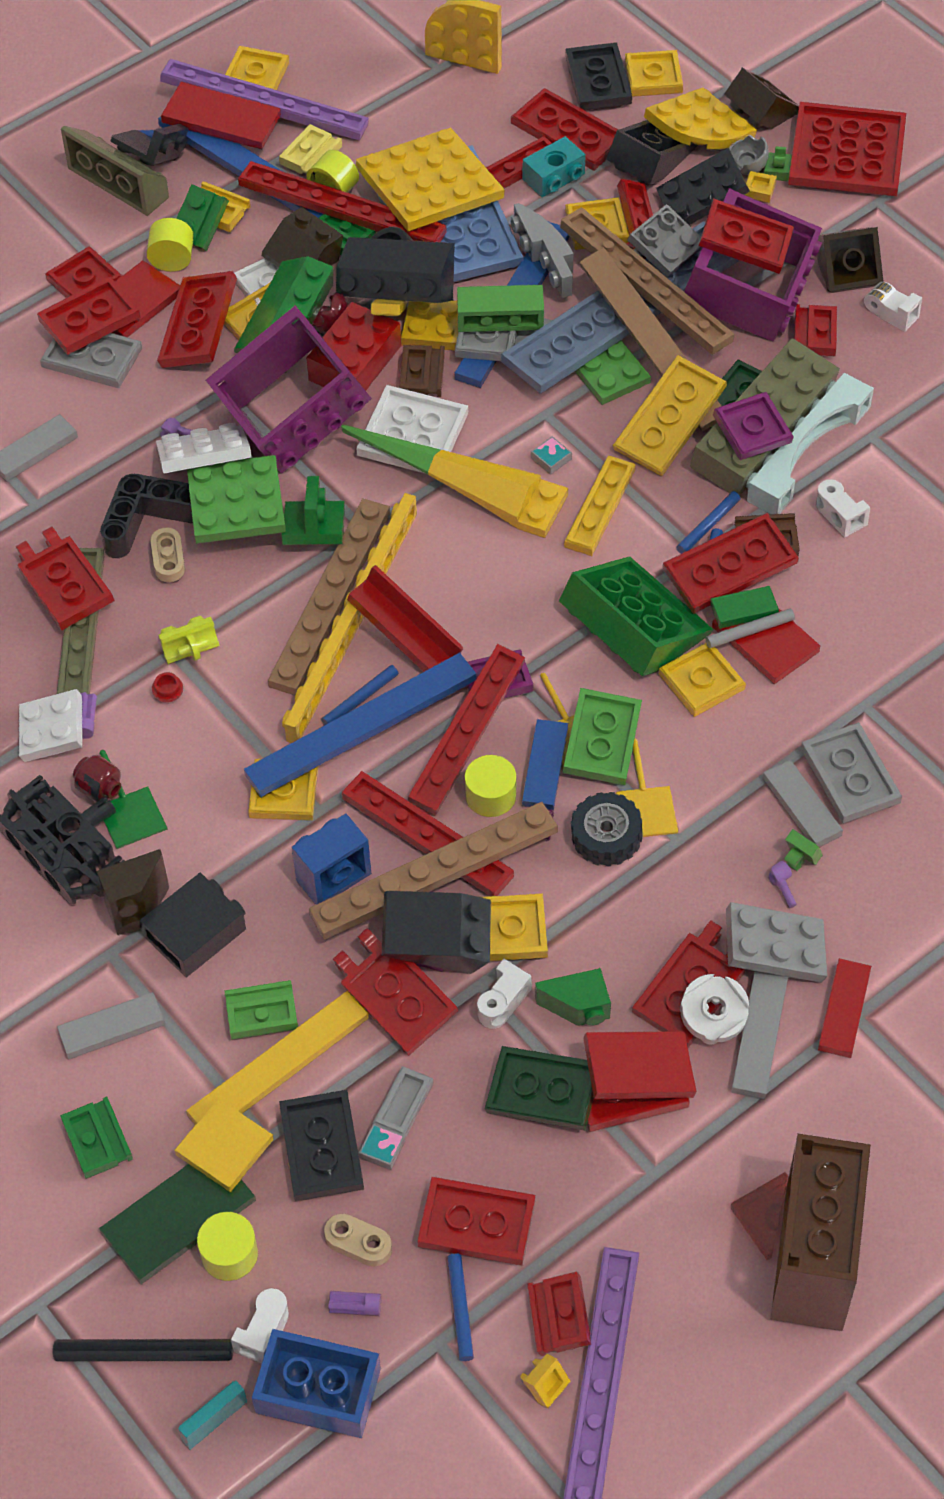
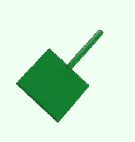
M100 750V755L110 762L106 751ZM121 786L118 793L119 797L111 800L116 813L104 820L116 849L168 829L148 786L129 794H125Z

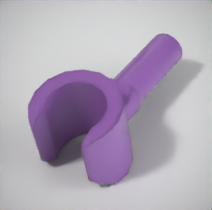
M168 418L161 426L162 432L160 435L161 437L172 433L182 436L190 435L192 430L182 427L175 418Z
M780 861L772 866L769 880L773 885H778L789 908H792L797 904L785 881L792 876V872L786 862Z

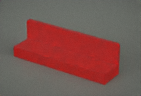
M376 565L371 568L367 579L350 592L347 600L423 672L461 653L463 650V646Z

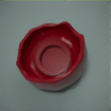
M335 292L333 295H330L329 298L332 300L331 306L321 307L312 324L318 333L325 335L348 307L347 299L342 294Z

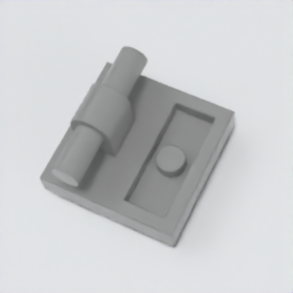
M667 204L633 231L628 238V241L635 247L633 250L641 257L645 256L667 278L703 248L698 246L701 236Z

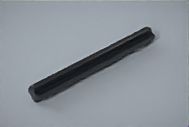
M57 1339L53 1344V1357L55 1361H230L233 1358V1347L231 1339Z

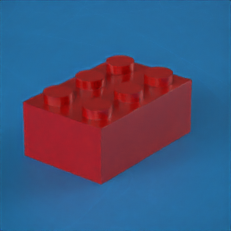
M354 302L349 304L322 337L365 391L402 346L400 322L384 315H372L370 309ZM318 346L306 357L308 381L325 387L340 374Z

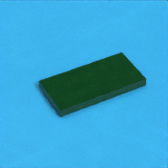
M188 1164L105 1223L99 1230L142 1285L197 1244L198 1232L208 1218L222 1212L239 1214L254 1203L256 1198L242 1179L229 1192Z

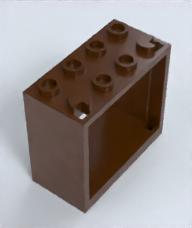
M797 1133L786 1186L770 1320L843 1331L857 1283L871 1144Z

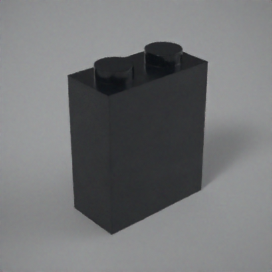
M200 872L140 920L143 936L187 978L246 930L244 919L246 913L238 901L235 899L230 901L224 895L223 889L214 879L208 880Z

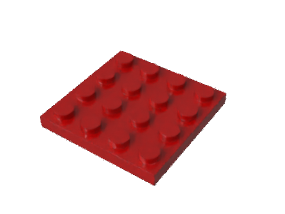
M800 102L788 185L897 196L907 113Z

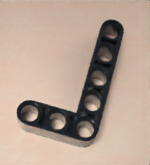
M127 474L123 476L118 483L100 529L106 555L119 559L125 557L130 552L144 515L193 524L189 483L141 474Z

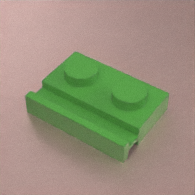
M291 980L224 990L231 1040L290 1031L298 1027Z

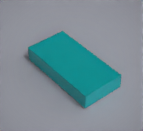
M237 1381L230 1383L179 1426L178 1430L181 1439L189 1450L247 1403L245 1390Z

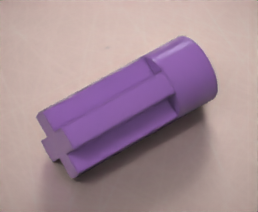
M86 692L81 693L82 738L87 739L91 738L94 734L97 696L93 693L88 695Z
M330 1291L329 1313L380 1316L381 1294Z

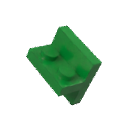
M307 476L305 501H285L284 520L286 532L282 533L283 545L343 544L345 501H326V489L320 488L319 476Z

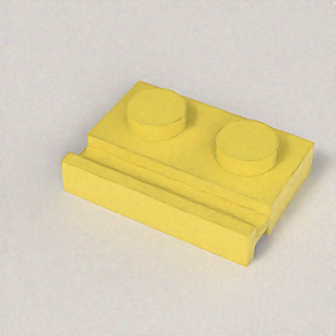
M309 124L279 156L280 164L300 174H307L308 170L326 151L340 150L342 138L338 137L335 139L331 133Z

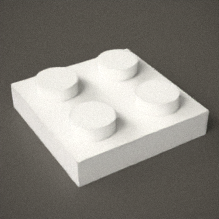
M77 689L19 704V757L24 762L82 748V695Z

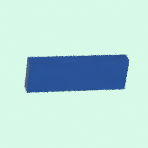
M537 719L522 806L531 807L543 802L547 810H554L568 733V723Z

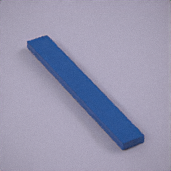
M161 117L158 118V124L160 127L164 128L172 126L166 123H162ZM191 130L187 132V144L238 176L241 175L250 161L280 170L236 142ZM272 197L293 211H296L297 209L302 207ZM303 207L318 218L323 215V213Z
M549 222L567 242L570 235L561 229L560 225ZM526 253L507 286L542 285L549 271L547 268L543 269L540 260L532 262L528 253ZM463 358L455 371V380L481 388L497 361Z
M458 653L244 768L245 776L259 796L262 797L476 681L477 673L461 653Z

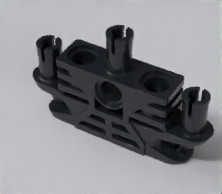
M38 775L17 792L10 789L7 793L9 800L3 809V814H0V832L69 904H75V897L96 894L99 897H104L96 867L101 870L125 861L119 855L115 857L112 845L95 828L105 819L116 813L111 801H108L107 797L103 796L91 807L80 813L54 786L50 787L41 775ZM17 813L20 818L14 822L11 821L12 816H15ZM76 882L82 883V886L70 888Z

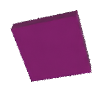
M767 392L714 409L713 416L739 460L790 444L793 441L794 436Z

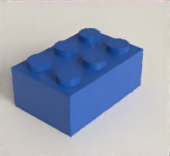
M272 1329L252 1395L255 1413L362 1438L381 1370L379 1353Z

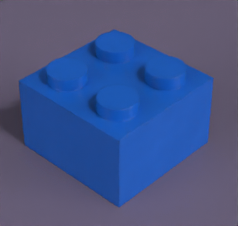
M346 813L337 819L329 820L321 829L313 834L301 837L292 846L296 881L315 904H319L344 892L372 874L369 840Z

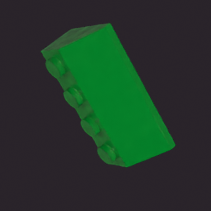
M308 256L282 261L236 344L234 352H240L295 305L312 325L333 286V266Z

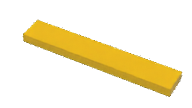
M348 991L344 992L187 1109V1116L196 1125L218 1098L243 1114L368 1020V1012Z

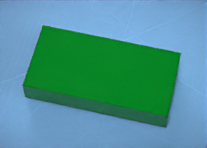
M770 586L711 598L710 603L719 629L748 623L779 612Z

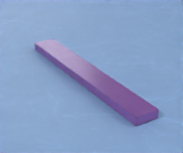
M170 59L160 74V82L177 87L180 82H185L281 108V118L304 125L311 124L324 131L360 141L368 126V117Z
M604 1247L590 1331L592 1345H588L563 1499H602L639 1252Z

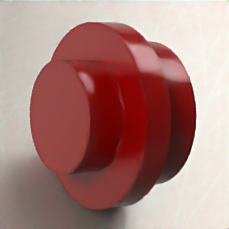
M165 672L155 678L152 684V693L161 702H172L182 695L183 683L175 674Z

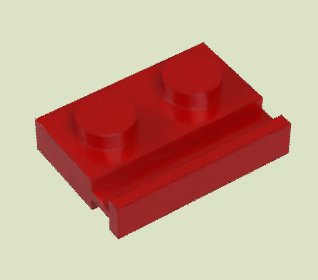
M797 304L795 308L794 339L820 356H835L837 306L809 305L808 308Z
M578 1272L544 1279L543 1282L533 1284V1282L527 1283L536 1347L540 1356H545L549 1352L556 1351L558 1353L592 1345L582 1281Z

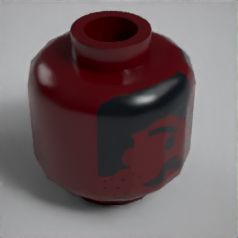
M100 755L84 757L78 762L73 771L75 788L94 802H97L103 796L107 797V799H112L121 789L120 770Z

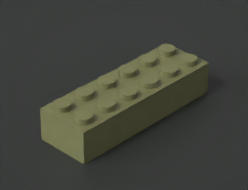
M791 338L736 401L767 392L792 433L798 420L810 413L813 403L817 399L821 400L826 394L830 383L836 381L840 368ZM716 423L695 446L689 467L727 492L735 491L741 495L745 491L747 481L752 473H758L766 457L770 453L774 454L778 448L739 460L720 426Z

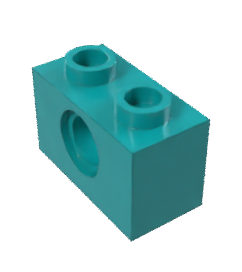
M565 136L524 158L522 163V179L543 198L585 174L586 154Z

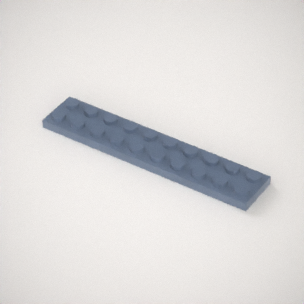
M703 221L693 228L700 236H702L705 222ZM701 250L668 277L683 292ZM714 252L708 268L722 273L740 260ZM645 259L654 268H656L648 259ZM596 291L501 354V362L541 394L630 333L601 293ZM641 296L655 317L662 313Z

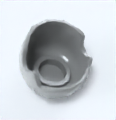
M748 135L743 140H738L729 147L742 175H749L750 171L760 172L767 164L769 150L764 137L756 139L752 135Z

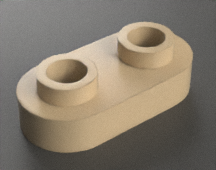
M166 527L156 530L151 536L155 574L158 579L164 582L177 581L185 572L180 534L173 528Z
M334 1215L325 1225L324 1234L327 1245L332 1250L365 1265L380 1266L386 1263L392 1254L391 1238L387 1232L351 1215ZM344 1226L348 1228V1231L344 1234L336 1232L339 1227ZM375 1240L380 1243L376 1248L368 1247L370 1241Z

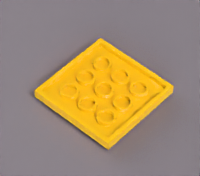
M451 127L356 159L358 171L407 231L504 198L505 189Z

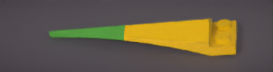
M341 425L343 433L428 474L478 503L515 528L543 538L548 534L568 497L567 487L543 480L541 475Z

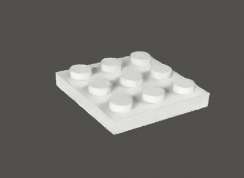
M386 385L365 430L451 452L467 418L468 405ZM362 441L359 442L356 448L357 456L422 472Z
M236 423L223 424L219 426L218 430L208 431L207 428H199L190 431V435L179 436L177 433L167 434L161 437L162 440L156 441L163 473L252 457L245 432L241 425L237 426Z

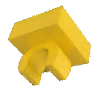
M546 1354L542 1360L534 1359L532 1363L535 1368L529 1375L522 1373L520 1378L538 1404L549 1408L571 1380L557 1358Z

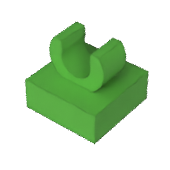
M776 146L775 153L769 152V158L764 170V174L777 176L776 180L789 181L792 154H786V147Z
M794 829L791 830L785 839L791 850L784 860L787 861L786 864L796 871L802 867L805 860L816 865L823 856L819 846Z

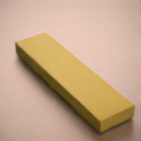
M608 455L564 541L565 548L589 556L593 555L635 472V463Z

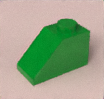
M601 968L535 982L536 1004L577 1026L584 1024L598 1025L606 1019H610L611 1000Z

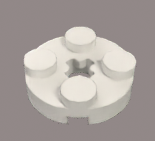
M715 974L703 975L691 982L686 988L680 1005L681 1017L686 1028L695 1037L709 1045L716 1044L717 1042H726L736 1037L744 1028L749 1014V999L742 986L734 979L714 977ZM710 1001L714 1005L721 1003L723 1006L720 1010L721 1015H711L707 1011L709 1009L707 1003Z

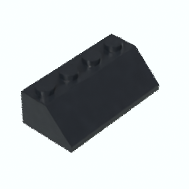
M348 237L336 267V293L342 294L344 297L431 303L453 301L455 243Z

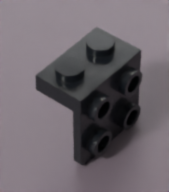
M176 124L154 130L152 137L138 130H131L112 135L110 141L117 145L118 150L128 154L132 153L140 157L139 160L142 163L154 166L158 163L179 158L180 153L187 144L186 135L189 128L182 124Z

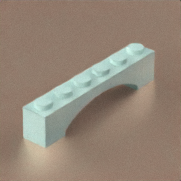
M843 373L837 382L832 381L824 397L821 400L817 399L813 403L810 413L798 420L792 432L794 436L792 443L779 447L774 454L770 453L759 472H754L749 477L746 488H748L747 502L769 514H780L793 499L795 479L790 476L800 456L814 441L832 429L848 423L856 425L871 407L874 388L846 373Z

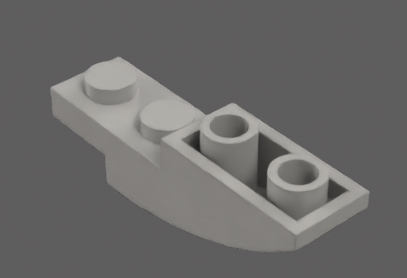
M520 203L514 204V216L510 218L513 232L518 233L520 236V245L523 252L528 253L532 262L540 260L543 269H548L550 283L553 288H557L561 298L572 296L574 253L570 246L546 219Z

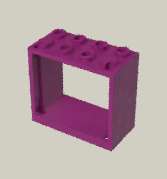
M729 189L723 202L794 226L784 262L796 267L783 299L708 268L715 251L702 248L684 292L712 316L774 342L778 332L784 334L790 317H787L786 314L792 316L799 301L795 294L801 295L807 278L802 276H809L815 260L811 258V255L816 257L822 245V242L817 241L822 228Z
M296 305L205 380L258 449L265 456H276L277 469L281 473L294 466L302 456L317 447L320 441L331 432L340 428L343 422L355 412L360 411L372 399ZM318 346L340 374L266 436H263L242 408Z

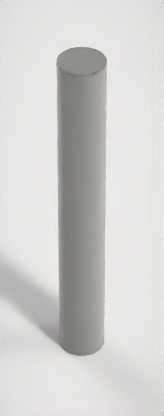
M790 608L707 636L705 638L709 648H713L795 620V615Z

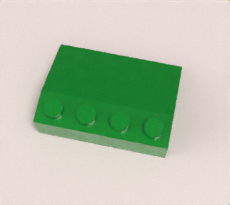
M630 556L572 572L559 599V602L568 609L572 616L577 617L588 627L592 634L598 636L609 646L612 652L619 655L630 665L633 671L641 676L659 671L660 667L679 658L713 631L711 626L696 613L693 614L688 606Z

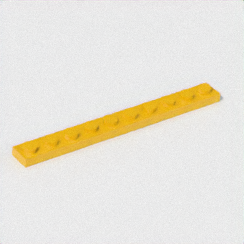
M404 493L400 503H395L393 506L391 520L388 525L382 527L377 547H372L365 570L361 569L359 571L356 587L367 579L374 565L378 566L385 574L388 572L417 515L416 496ZM349 593L346 596L341 616L337 615L333 621L332 633L329 639L325 638L321 644L320 656L317 662H312L309 667L305 685L300 686L296 692L295 704L292 710H287L283 717L282 727L285 728L286 742L293 743L302 738L364 618L347 600Z

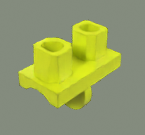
M202 616L191 618L187 625L179 628L173 626L161 629V634L158 635L167 664L192 656L194 661L201 659L200 652L220 646L211 616L207 618Z

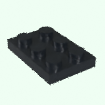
M617 42L565 49V57L579 108L588 110L632 104V93Z
M729 148L656 187L663 205L667 204L688 225L708 215L713 199L723 202L729 189L743 195L750 192Z
M342 1090L279 1101L294 1200L301 1201L364 1190L348 1091Z

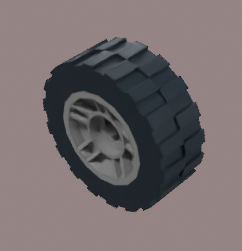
M600 792L594 796L586 797L585 801L577 805L576 811H573L571 834L575 850L583 856V859L589 860L598 866L599 864L605 866L619 865L626 859L629 860L633 857L635 851L639 850L640 842H642L643 838L642 819L639 808L635 807V803L632 800L629 801L626 799V796L617 795L615 792ZM603 828L604 830H611V831H610V832H604V831H602L601 829Z

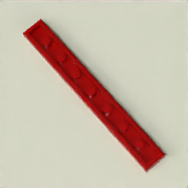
M252 161L249 162L238 178L239 186L377 232L388 227H398L404 230L414 241L441 242L447 232L446 225L438 222L407 231L386 205Z

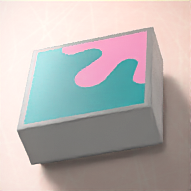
M552 436L531 451V459L549 474H552L572 460V452Z
M373 1124L359 1151V1158L392 1170L405 1142V1136Z

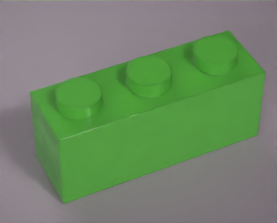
M543 285L457 287L458 332L539 330L544 326Z

